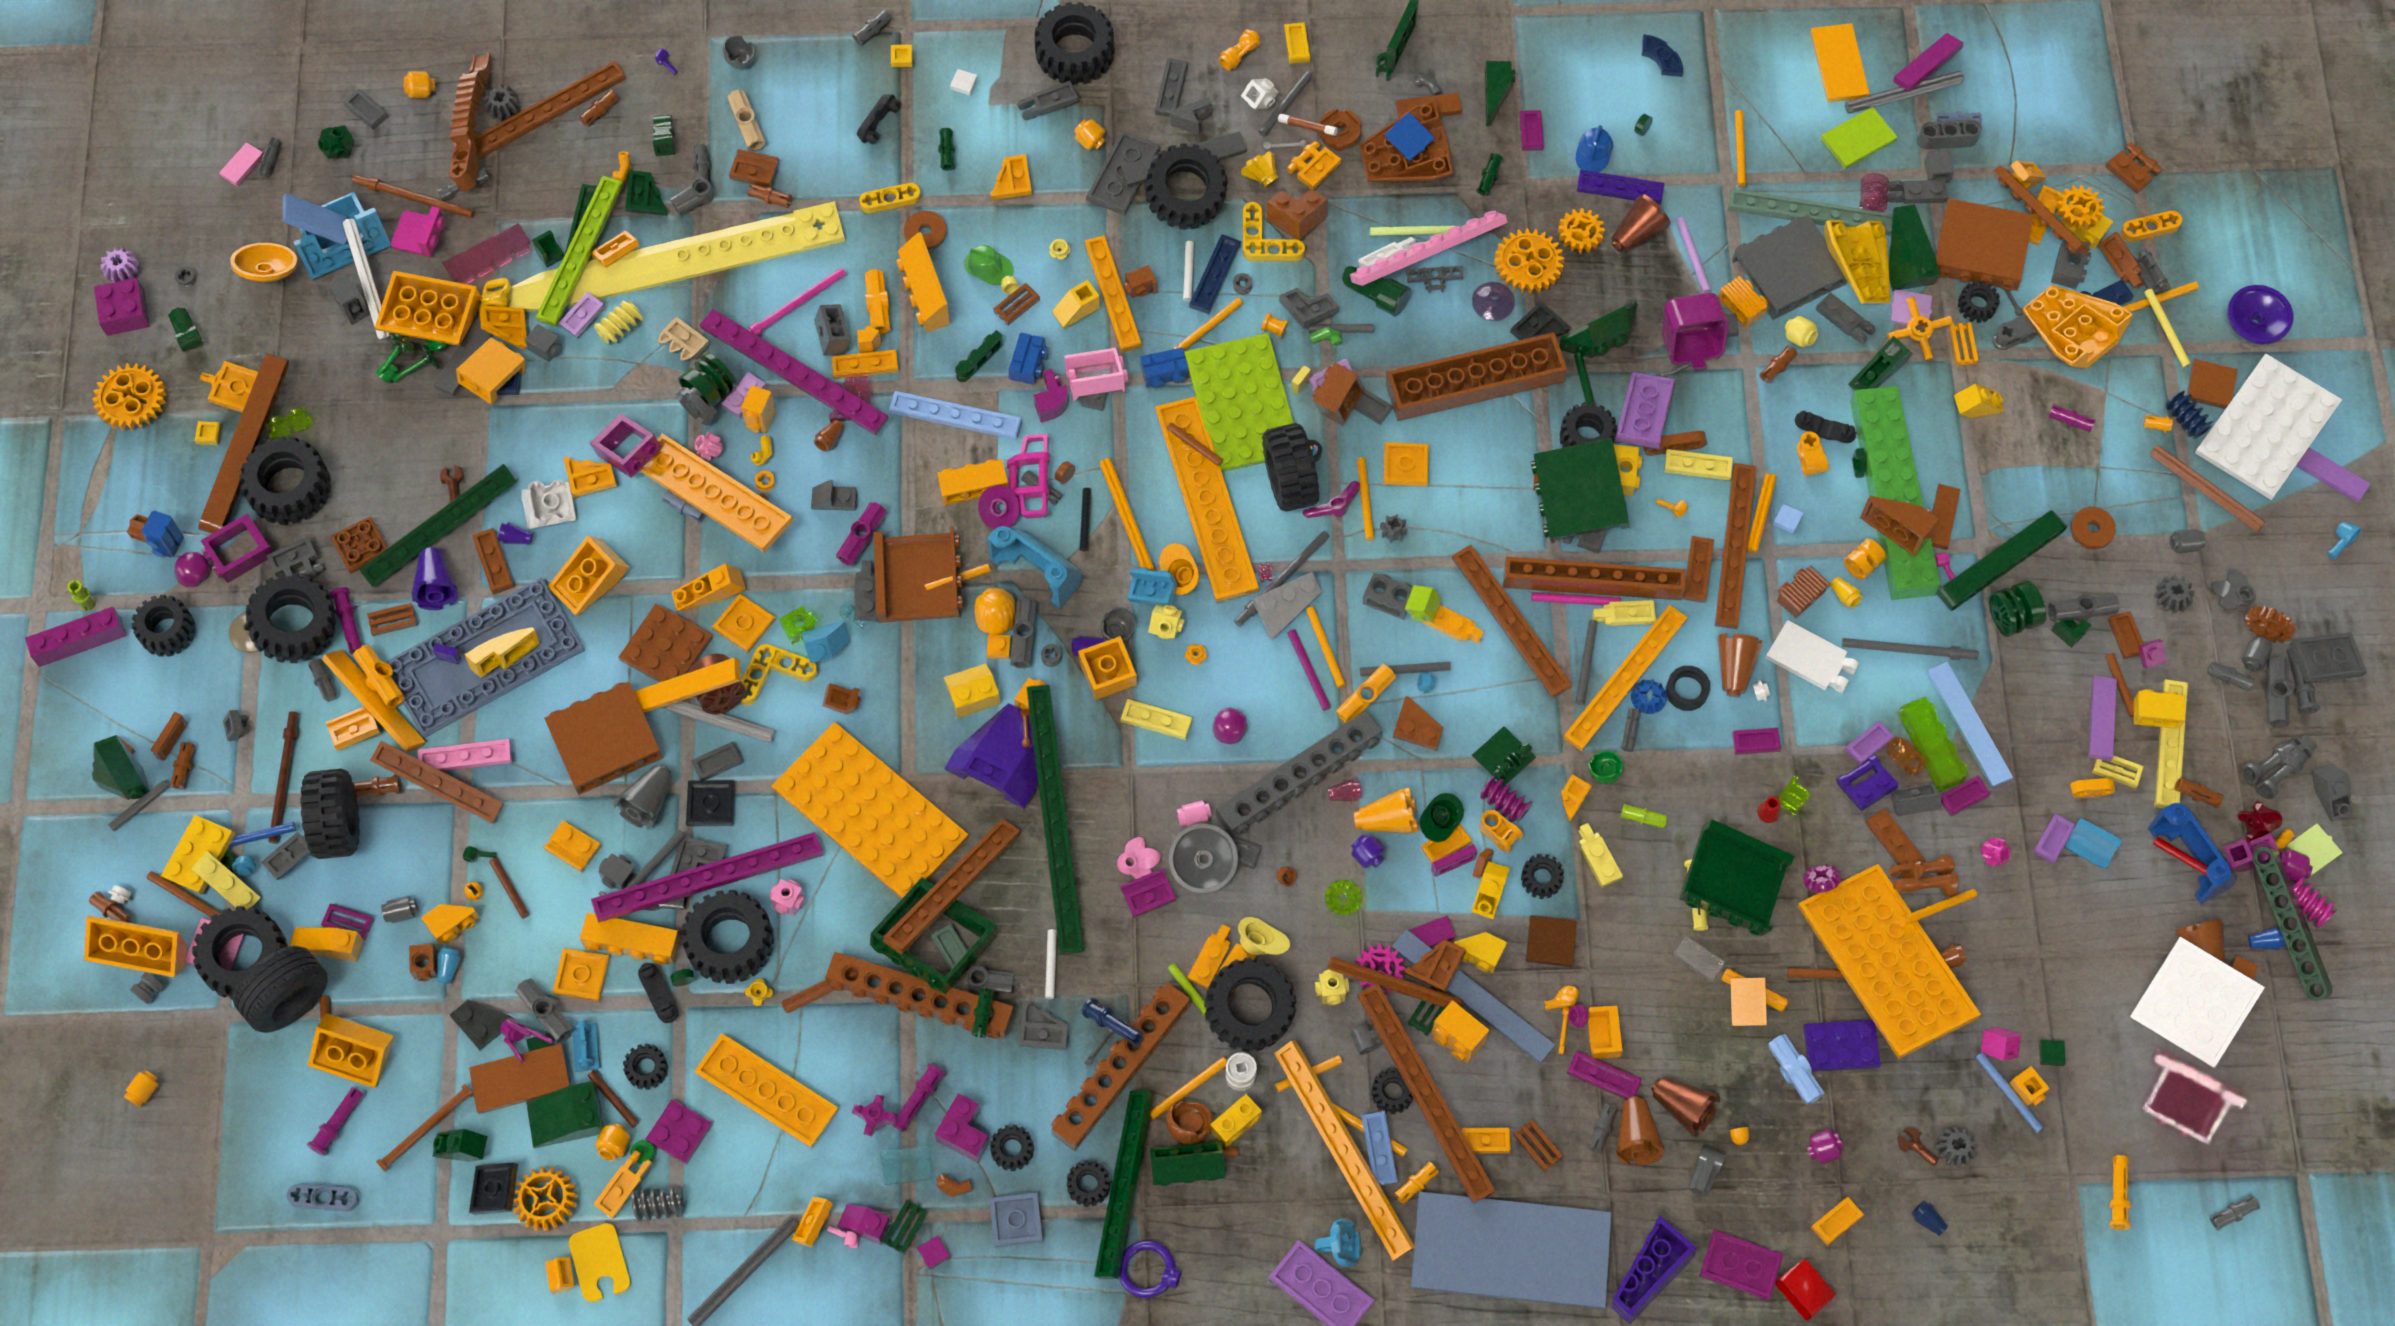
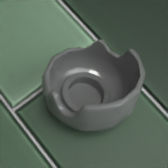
M730 36L723 44L724 59L729 65L736 68H745L754 61L756 52L752 42L747 43L742 36Z
M1115 607L1108 610L1102 618L1100 624L1101 634L1106 640L1121 636L1122 641L1125 642L1132 636L1136 622L1133 614L1126 608Z

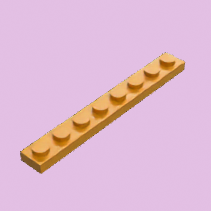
M1669 604L1566 732L1563 739L1582 752L1684 625L1688 617Z

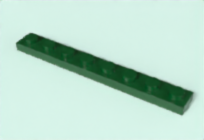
M505 464L500 465L358 570L371 587H374L418 555L422 550L429 547L507 490L517 480Z
M1148 1090L1130 1091L1094 1274V1277L1098 1279H1119L1154 1093Z

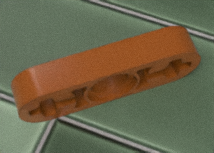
M1692 431L1662 436L1659 449L1643 447L1645 455L1655 456L1666 454L1667 449L1678 451L1700 449L1707 445V439L1704 431Z

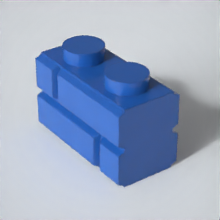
M1022 332L1019 334L1008 370L1010 380L1034 385L1036 378L1041 377L1043 365L1040 364L1042 359L1046 360L1048 355V347L1045 344L1044 337L1032 336Z
M1183 347L1140 356V366L1146 387L1158 388L1167 382L1180 383L1185 378H1189V369Z
M154 510L150 513L147 519L148 522L145 523L141 530L146 538L145 543L151 546V552L159 557H174L178 549L177 546H180L184 536L171 516Z

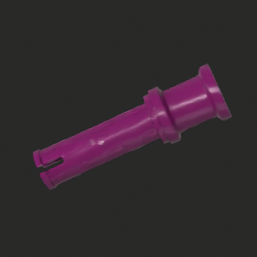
M340 587L332 590L330 595L331 599H334L336 606L335 614L342 623L349 653L353 655L357 649L362 647L354 619L355 606L350 601V589Z
M928 1063V1069L922 1078L915 1082L916 1088L900 1110L896 1123L891 1124L901 1132L905 1131L924 1100L928 1096L933 1095L935 1092L934 1088L939 1080L946 1076L941 1069L931 1063Z
M351 1087L327 1123L319 1126L317 1135L312 1142H308L306 1145L317 1154L325 1157L327 1148L334 1139L337 1140L339 1129L362 1097H364V1094L358 1089L356 1091V1088Z

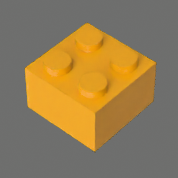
M1121 636L1078 651L1079 663L1094 700L1137 686V675Z
M1452 1000L1434 1021L1431 1035H1433V1040L1442 1047L1445 1045L1449 1048L1454 1058L1468 1064L1486 1044L1489 1029Z

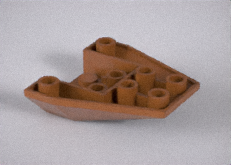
M1435 100L1413 107L1359 144L1368 182L1433 181L1454 174V162L1446 130ZM1409 112L1435 137L1425 147L1424 152H1420L1410 162L1384 137V134L1394 126V123L1396 121L1399 122Z

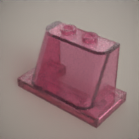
M2157 1048L2155 1049L2152 1058L2155 1063L2162 1067L2142 1106V1110L2155 1116V1121L2165 1127H2168L2170 1124L2178 1128L2177 1133L2188 1139L2193 1136L2209 1144L2231 1103L2243 1109L2247 1102L2246 1097L2243 1093Z

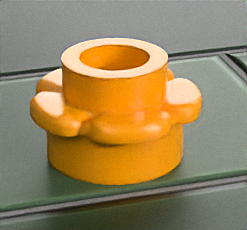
M1191 644L1187 647L1185 658L1192 665H1200L1207 658L1206 649L1200 644Z

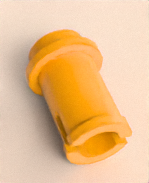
M2146 414L2143 428L2162 430L2163 433H2166V431L2171 432L2173 419L2169 418V416L2164 418Z

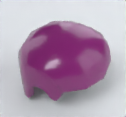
M192 551L181 555L175 562V577L178 583L185 587H197L201 580L207 579L210 564L202 554Z
M1222 709L1214 718L1212 725L1214 737L1221 743L1229 745L1240 742L1247 730L1246 716L1238 709Z

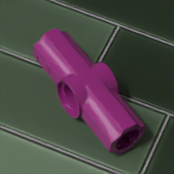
M870 502L859 520L852 524L851 532L837 552L836 558L847 566H853L864 548L871 544L873 533L886 516L887 510L876 502ZM859 532H866L864 536H857Z

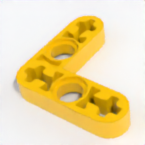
M1256 202L1245 204L1243 207V256L1248 261L1295 262L1300 261L1304 257L1305 246L1300 240L1262 239V208ZM1250 210L1255 212L1254 221H1250ZM1249 228H1256L1258 233L1252 236L1246 231ZM1275 246L1280 251L1277 254H1271L1268 252V249ZM1251 247L1255 249V253H1250ZM1284 247H1286V254H1283ZM1293 248H1297L1298 253H1293Z
M769 644L758 646L741 680L746 690L745 693L750 688L749 683L752 685L750 689L752 696L743 698L740 703L749 706L757 701L771 670L804 682H810L817 677L816 664L814 662L810 663L809 659ZM768 651L769 654H770V657H766V658L764 659V661H763L764 666H763V665H761L762 660H763L761 654H766V652ZM784 658H790L793 661L792 665L788 668H783L780 662ZM810 667L812 672H807L805 675L802 669ZM760 670L763 675L760 679H752L750 677L752 671Z

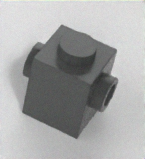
M613 853L601 862L598 871L602 879L601 882L610 889L615 887L618 890L624 889L635 878L637 872L635 867L630 865L631 861L623 855L617 857Z

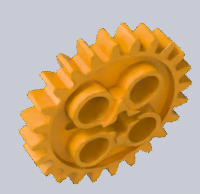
M1526 228L1525 234H1522L1520 230L1517 231V236L1510 233L1509 239L1504 237L1502 244L1499 243L1497 251H1495V272L1500 273V280L1506 279L1505 286L1513 284V291L1519 287L1522 294L1525 289H1528L1529 294H1532L1533 289L1541 293L1542 286L1548 290L1550 284L1555 285L1556 279H1560L1564 267L1563 250L1558 249L1559 243L1552 244L1553 237L1551 236L1546 239V232L1538 235L1537 229L1534 230L1533 234L1530 233L1528 228ZM1540 256H1545L1547 259H1542Z
M126 363L123 370L118 365L117 372L110 369L109 377L102 375L104 383H96L100 389L93 391L97 396L92 398L95 403L94 408L98 412L97 414L100 419H103L106 425L111 424L113 429L117 428L118 425L122 431L125 430L126 426L133 431L134 425H138L141 429L142 422L145 421L147 424H150V417L157 419L158 417L155 412H162L163 410L160 405L166 404L163 398L167 396L164 390L166 388L160 376L156 375L153 369L148 370L146 365L140 369L138 363H135L133 368Z

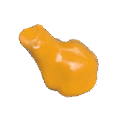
M1572 985L1563 987L1558 991L1554 999L1544 1001L1545 1009L1550 1010L1574 1006L1579 997V990Z

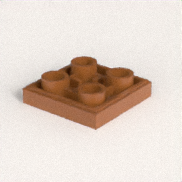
M371 516L330 536L350 574L358 571L359 568L388 548Z

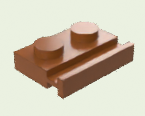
M738 149L729 177L732 180L771 187L777 171V165H779V158Z

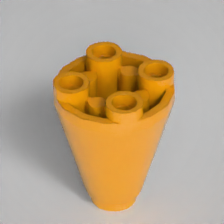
M1410 788L1400 789L1359 808V811H1354L1357 830L1405 834L1419 832L1418 820L1414 817V813L1417 812L1416 801L1412 799Z

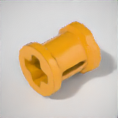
M1268 313L1263 321L1261 331L1265 332L1267 330L1282 339L1289 321H1282Z

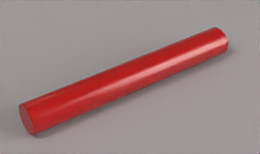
M2159 837L2155 839L2153 845L2207 876L2206 870L2208 865Z

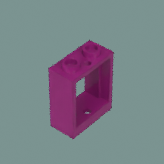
M621 413L590 442L598 457L630 478L662 449L654 434ZM630 433H634L643 439L624 459L612 452Z
M248 513L200 540L205 547L201 551L207 561H214L213 570L218 578L223 576L227 583L268 560L266 555L273 553ZM248 530L258 547L224 567L213 549Z

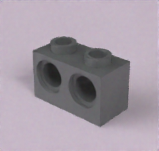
M1373 573L1363 596V604L1404 620L1407 614L1405 606L1413 587L1406 582L1392 580L1386 574ZM1382 588L1384 592L1378 593L1374 589ZM1402 596L1405 600L1398 601L1395 597Z

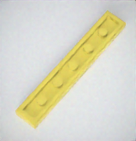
M2165 679L2162 693L2176 692L2178 695H2185L2186 718L2188 683ZM2185 721L2180 729L2160 727L2155 792L2156 808L2164 809L2173 803H2180L2181 792L2176 791L2174 787L2177 780L2182 777Z

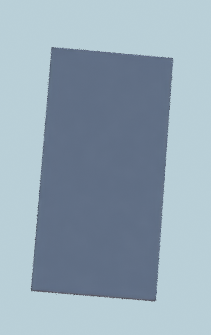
M541 577L385 663L392 667L393 674L391 677L404 695L403 703L425 739L582 653L585 649ZM489 610L490 614H486L482 618L479 616L482 611ZM494 618L497 619V621H495L493 625L483 627V624H490L493 622ZM531 627L535 629L540 644L505 670L497 666L480 678L470 669L465 654L477 646L506 633ZM438 643L456 648L461 656L459 665L438 660L433 652L435 644Z
M1419 1192L1411 1289L1605 1309L1611 1212L1494 1199H1482L1473 1204L1471 1199L1466 1196Z

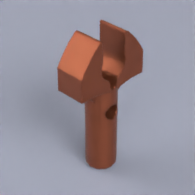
M454 465L455 474L452 479L449 476L447 466L440 473L442 484H448L450 502L458 497L457 484L459 481H464V474L456 465Z
M1905 1128L1903 1130L1904 1133L1911 1137L1912 1142H1907L1901 1135L1897 1137L1899 1148L1904 1153L1907 1150H1914L1932 1166L1938 1163L1939 1159L1920 1143L1919 1137L1922 1133L1917 1129Z

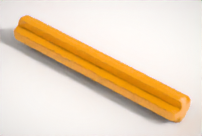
M1765 474L1747 542L1748 552L1757 553L1777 480L1775 474Z

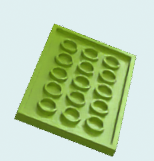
M1269 333L1184 351L1205 431H1209L1215 453L1223 459L1220 465L1221 471L1227 472L1265 463L1262 446L1263 433L1267 429L1293 423Z

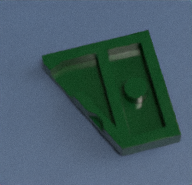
M629 170L626 212L667 216V207L662 202L661 194L654 184L651 172Z

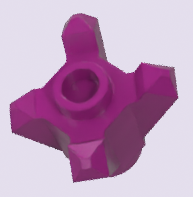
M876 1094L874 1101L865 1107L854 1104L852 1113L863 1119L866 1123L864 1135L872 1137L876 1131L886 1125L896 1123L898 1115L886 1112L883 1108L885 1096Z

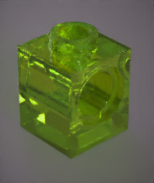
M803 606L779 618L781 627L792 645L802 640V632L815 629L814 624L817 623L812 612H807ZM797 622H804V625L800 627L794 626Z

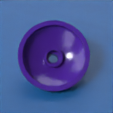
M2250 285L2238 290L2232 296L2227 308V317L2233 330L2245 340L2257 344H2270L2281 340L2291 329L2294 320L2293 309L2287 298L2279 291L2264 285Z

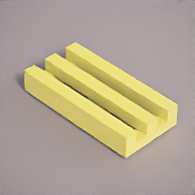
M2114 755L2112 760L2108 761L2137 772L2135 774L2121 767L2102 762L2100 759L2095 761V766L2092 770L2093 774L2104 778H2111L2115 782L2137 788L2144 766Z

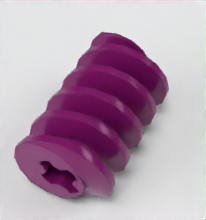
M1494 776L1482 790L1480 798L1482 800L1488 798L1487 804L1490 806L1495 804L1496 811L1503 809L1502 815L1504 817L1510 814L1509 821L1514 822L1517 820L1518 823L1526 815L1533 802L1529 801L1524 804V795L1517 799L1518 790L1510 793L1511 785L1508 784L1502 787L1504 780L1501 778L1495 782L1496 776Z

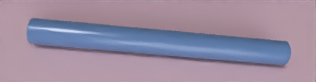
M1983 1052L1978 1054L1975 1058L2034 1131L2038 1133L2042 1130L2044 1126Z

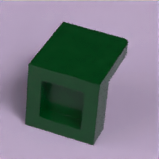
M551 230L532 239L536 253L546 268L564 258V253L555 241Z
M2059 619L2051 631L2072 648L2087 633L2091 624L2085 619L2079 625L2074 620L2061 621Z

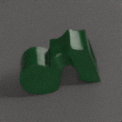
M654 116L653 147L655 155H675L672 138L674 136L672 116Z

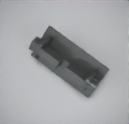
M2146 249L2139 253L2140 257L2135 259L2141 266L2142 272L2139 275L2145 282L2147 289H2152L2155 294L2170 289L2171 286L2168 283V279L2165 278L2152 257V253Z

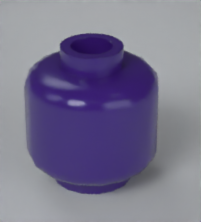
M1362 834L1351 845L1353 848L1351 852L1352 857L1363 868L1371 866L1376 868L1385 859L1382 856L1385 852V847L1374 835L1369 834L1366 836Z

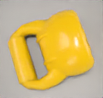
M506 277L487 281L479 299L481 301L480 307L481 305L506 307L508 302L507 295L511 287L510 281ZM503 286H504L503 289H499V290L492 291V292L489 291V289H494V288H499V287H503Z

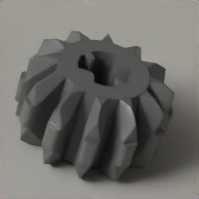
M501 84L499 88H496L492 85V91H486V97L483 98L484 109L493 119L498 117L502 121L506 116L510 118V114H517V108L520 107L517 92L513 91L510 86L504 88Z
M2175 574L2171 579L2165 577L2162 582L2158 583L2155 598L2159 599L2158 605L2165 606L2164 611H2168L2170 608L2173 614H2175L2178 610L2183 612L2187 609V606H2191L2195 591L2190 589L2192 583H2185V577L2178 580Z
M1954 1126L1952 1131L1946 1128L1943 1131V1135L1938 1136L1937 1141L1940 1144L1936 1146V1150L1942 1151L1939 1159H1944L1945 1157L1948 1159L1946 1162L1947 1166H1950L1954 1161L1956 1168H1959L1962 1163L1968 1165L1971 1162L1970 1159L1976 1157L1977 1154L1973 1150L1977 1149L1978 1144L1971 1142L1975 1138L1973 1134L1966 1135L1967 1128H1963L1961 1132H1959L1957 1126ZM1955 1143L1960 1146L1959 1150L1954 1149Z

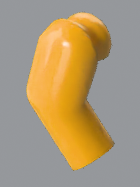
M627 151L618 153L620 171H614L612 174L613 179L620 180L623 183L626 181L631 169L629 152Z

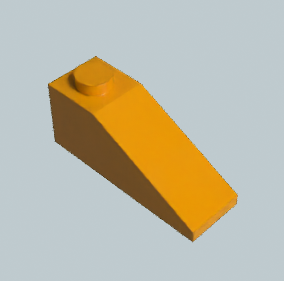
M295 927L290 946L305 947L312 955L358 962L364 940L357 931L339 928Z

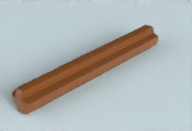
M853 971L848 973L845 978L849 981H854L857 979L858 974ZM825 979L783 1000L781 1003L785 1012L790 1013L834 990L829 987L830 983H826Z

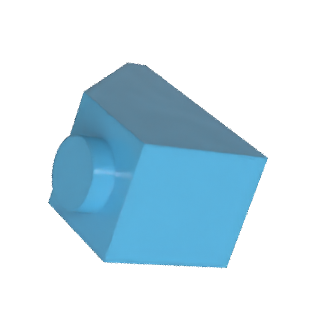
M844 620L801 633L810 663L834 656L850 642Z

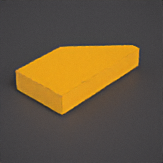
M1573 774L1560 795L1567 820L1570 822L1592 788V785Z

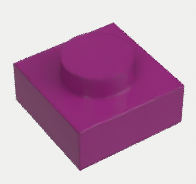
M2157 639L2138 646L2143 667L2150 668L2168 662L2163 640Z

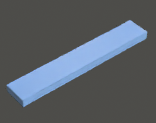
M899 391L894 392L889 412L892 414L1017 440L1022 423V417Z
M1948 661L1928 669L1926 674L1991 789L2013 779L2011 772Z

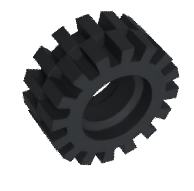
M1973 281V284L1968 283L1963 288L1958 299V307H1960V314L1964 312L1963 317L1965 319L1969 316L1971 317L1969 321L1973 322L1974 319H1977L1976 323H1981L1982 319L1984 322H1987L1988 319L1994 316L2000 303L1999 293L1995 294L1997 291L1995 287L1993 289L1990 288L1992 284L1988 283L1985 286V281H1981L1980 284L1977 281ZM1981 297L1986 301L1987 305L1985 307L1975 306L1971 302V298Z
M1537 854L1536 858L1534 856L1530 857V860L1526 861L1522 870V887H1526V892L1528 894L1531 892L1534 898L1538 895L1540 896L1539 899H1544V896H1547L1548 899L1552 894H1557L1564 879V869H1561L1562 864L1560 862L1556 863L1555 857L1550 859L1548 854H1545V857H1542L1541 854ZM1538 869L1547 870L1551 874L1550 882L1546 884L1536 882L1533 876L1534 872Z
M639 1044L637 1049L631 1048V1053L625 1055L626 1061H623V1070L628 1081L634 1087L636 1085L638 1089L642 1090L645 1087L646 1090H650L651 1086L654 1088L658 1087V1082L663 1083V1077H667L668 1074L666 1071L668 1064L663 1052L658 1050L656 1046L653 1045L651 1047L650 1044H645L642 1047ZM643 1059H651L655 1064L654 1070L648 1075H642L637 1072V1065Z
M1388 1068L1386 1072L1381 1071L1379 1076L1375 1077L1371 1096H1373V1103L1377 1104L1376 1107L1379 1110L1382 1108L1386 1114L1388 1111L1391 1114L1399 1111L1400 1114L1404 1109L1407 1110L1413 1101V1096L1397 1068H1395V1071H1391V1068ZM1387 1084H1398L1402 1089V1095L1394 1100L1386 1097L1384 1088Z
M1005 1125L1004 1129L999 1128L998 1133H994L993 1139L990 1141L993 1161L996 1162L998 1167L1002 1166L1003 1170L1006 1171L1007 1169L1015 1171L1016 1168H1019V1170L1023 1169V1165L1027 1166L1034 1151L1033 1141L1029 1132H1026L1023 1127L1018 1128L1017 1125H1013V1127ZM1017 1140L1021 1144L1019 1154L1016 1156L1006 1155L1003 1152V1145L1006 1141Z
M1084 1160L1082 1164L1078 1162L1076 1167H1072L1070 1174L1068 1173L1067 1191L1070 1194V1198L1076 1201V1204H1084V1207H1088V1205L1097 1206L1096 1203H1102L1104 1197L1108 1196V1191L1110 1190L1108 1172L1104 1170L1103 1165H1098L1096 1161L1092 1160V1163H1089L1088 1160ZM1091 1175L1097 1179L1098 1185L1094 1191L1085 1192L1081 1190L1079 1181L1083 1176Z

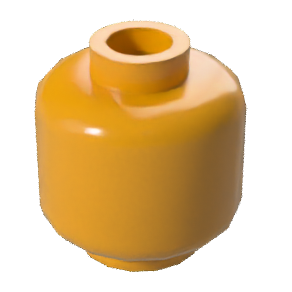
M410 71L407 77H403L404 93H407L409 98L412 99L429 98L431 91H435L434 78H430L429 73L426 71Z
M1084 119L1074 130L1076 133L1075 140L1088 151L1093 148L1098 150L1106 141L1103 138L1106 133L1105 129L1093 119L1088 121Z
M620 1124L604 1126L595 1143L598 1155L608 1161H614L623 1157L631 1138L626 1132V1128Z

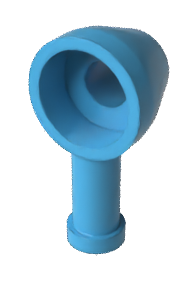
M2342 522L2335 531L2340 540L2327 552L2328 557L2336 560L2346 546L2354 543L2360 535L2362 528L2352 523Z

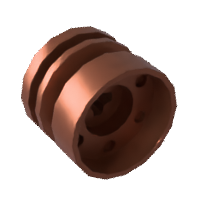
M724 654L707 655L696 661L687 673L728 660L729 657ZM740 680L739 682L697 695L696 698L703 711L708 714H720L737 706L744 698L746 690Z

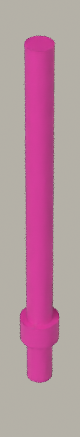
M840 268L761 322H755L749 326V331L757 336L761 335L764 329L846 275L843 268Z

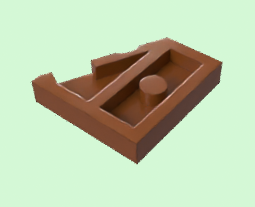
M1443 940L1435 946L1433 951L1423 955L1419 962L1411 968H1406L1405 974L1446 993L1467 951L1456 944Z

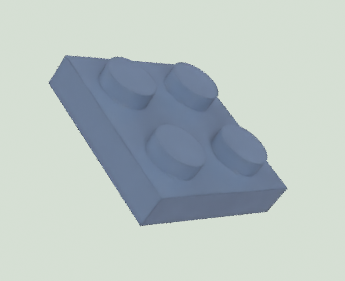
M1037 1192L989 1198L995 1248L1043 1242Z

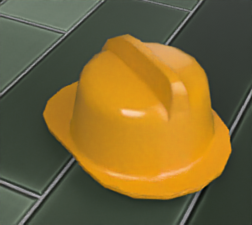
M1178 543L1167 545L1160 554V569L1170 572L1178 583L1175 594H1188L1196 588L1195 586L1200 579V571L1187 547Z

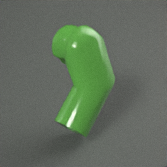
M1324 327L1309 334L1313 344L1323 339L1331 341L1333 346H1339L1342 343L1341 333L1329 327Z

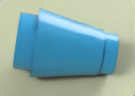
M441 948L440 953L437 954V982L451 984L461 959L459 957L460 951Z

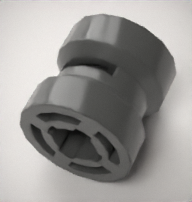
M145 972L141 976V981L138 984H134L130 991L148 1005L153 999L155 992H160L164 986L148 972Z

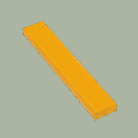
M1105 235L1084 240L1121 353L1141 348L1142 343Z
M342 649L324 655L322 659L324 663L405 752L423 747L426 741L396 708H388L378 692L367 687L365 683L366 675Z
M731 658L636 690L634 694L643 713L739 682L740 660Z

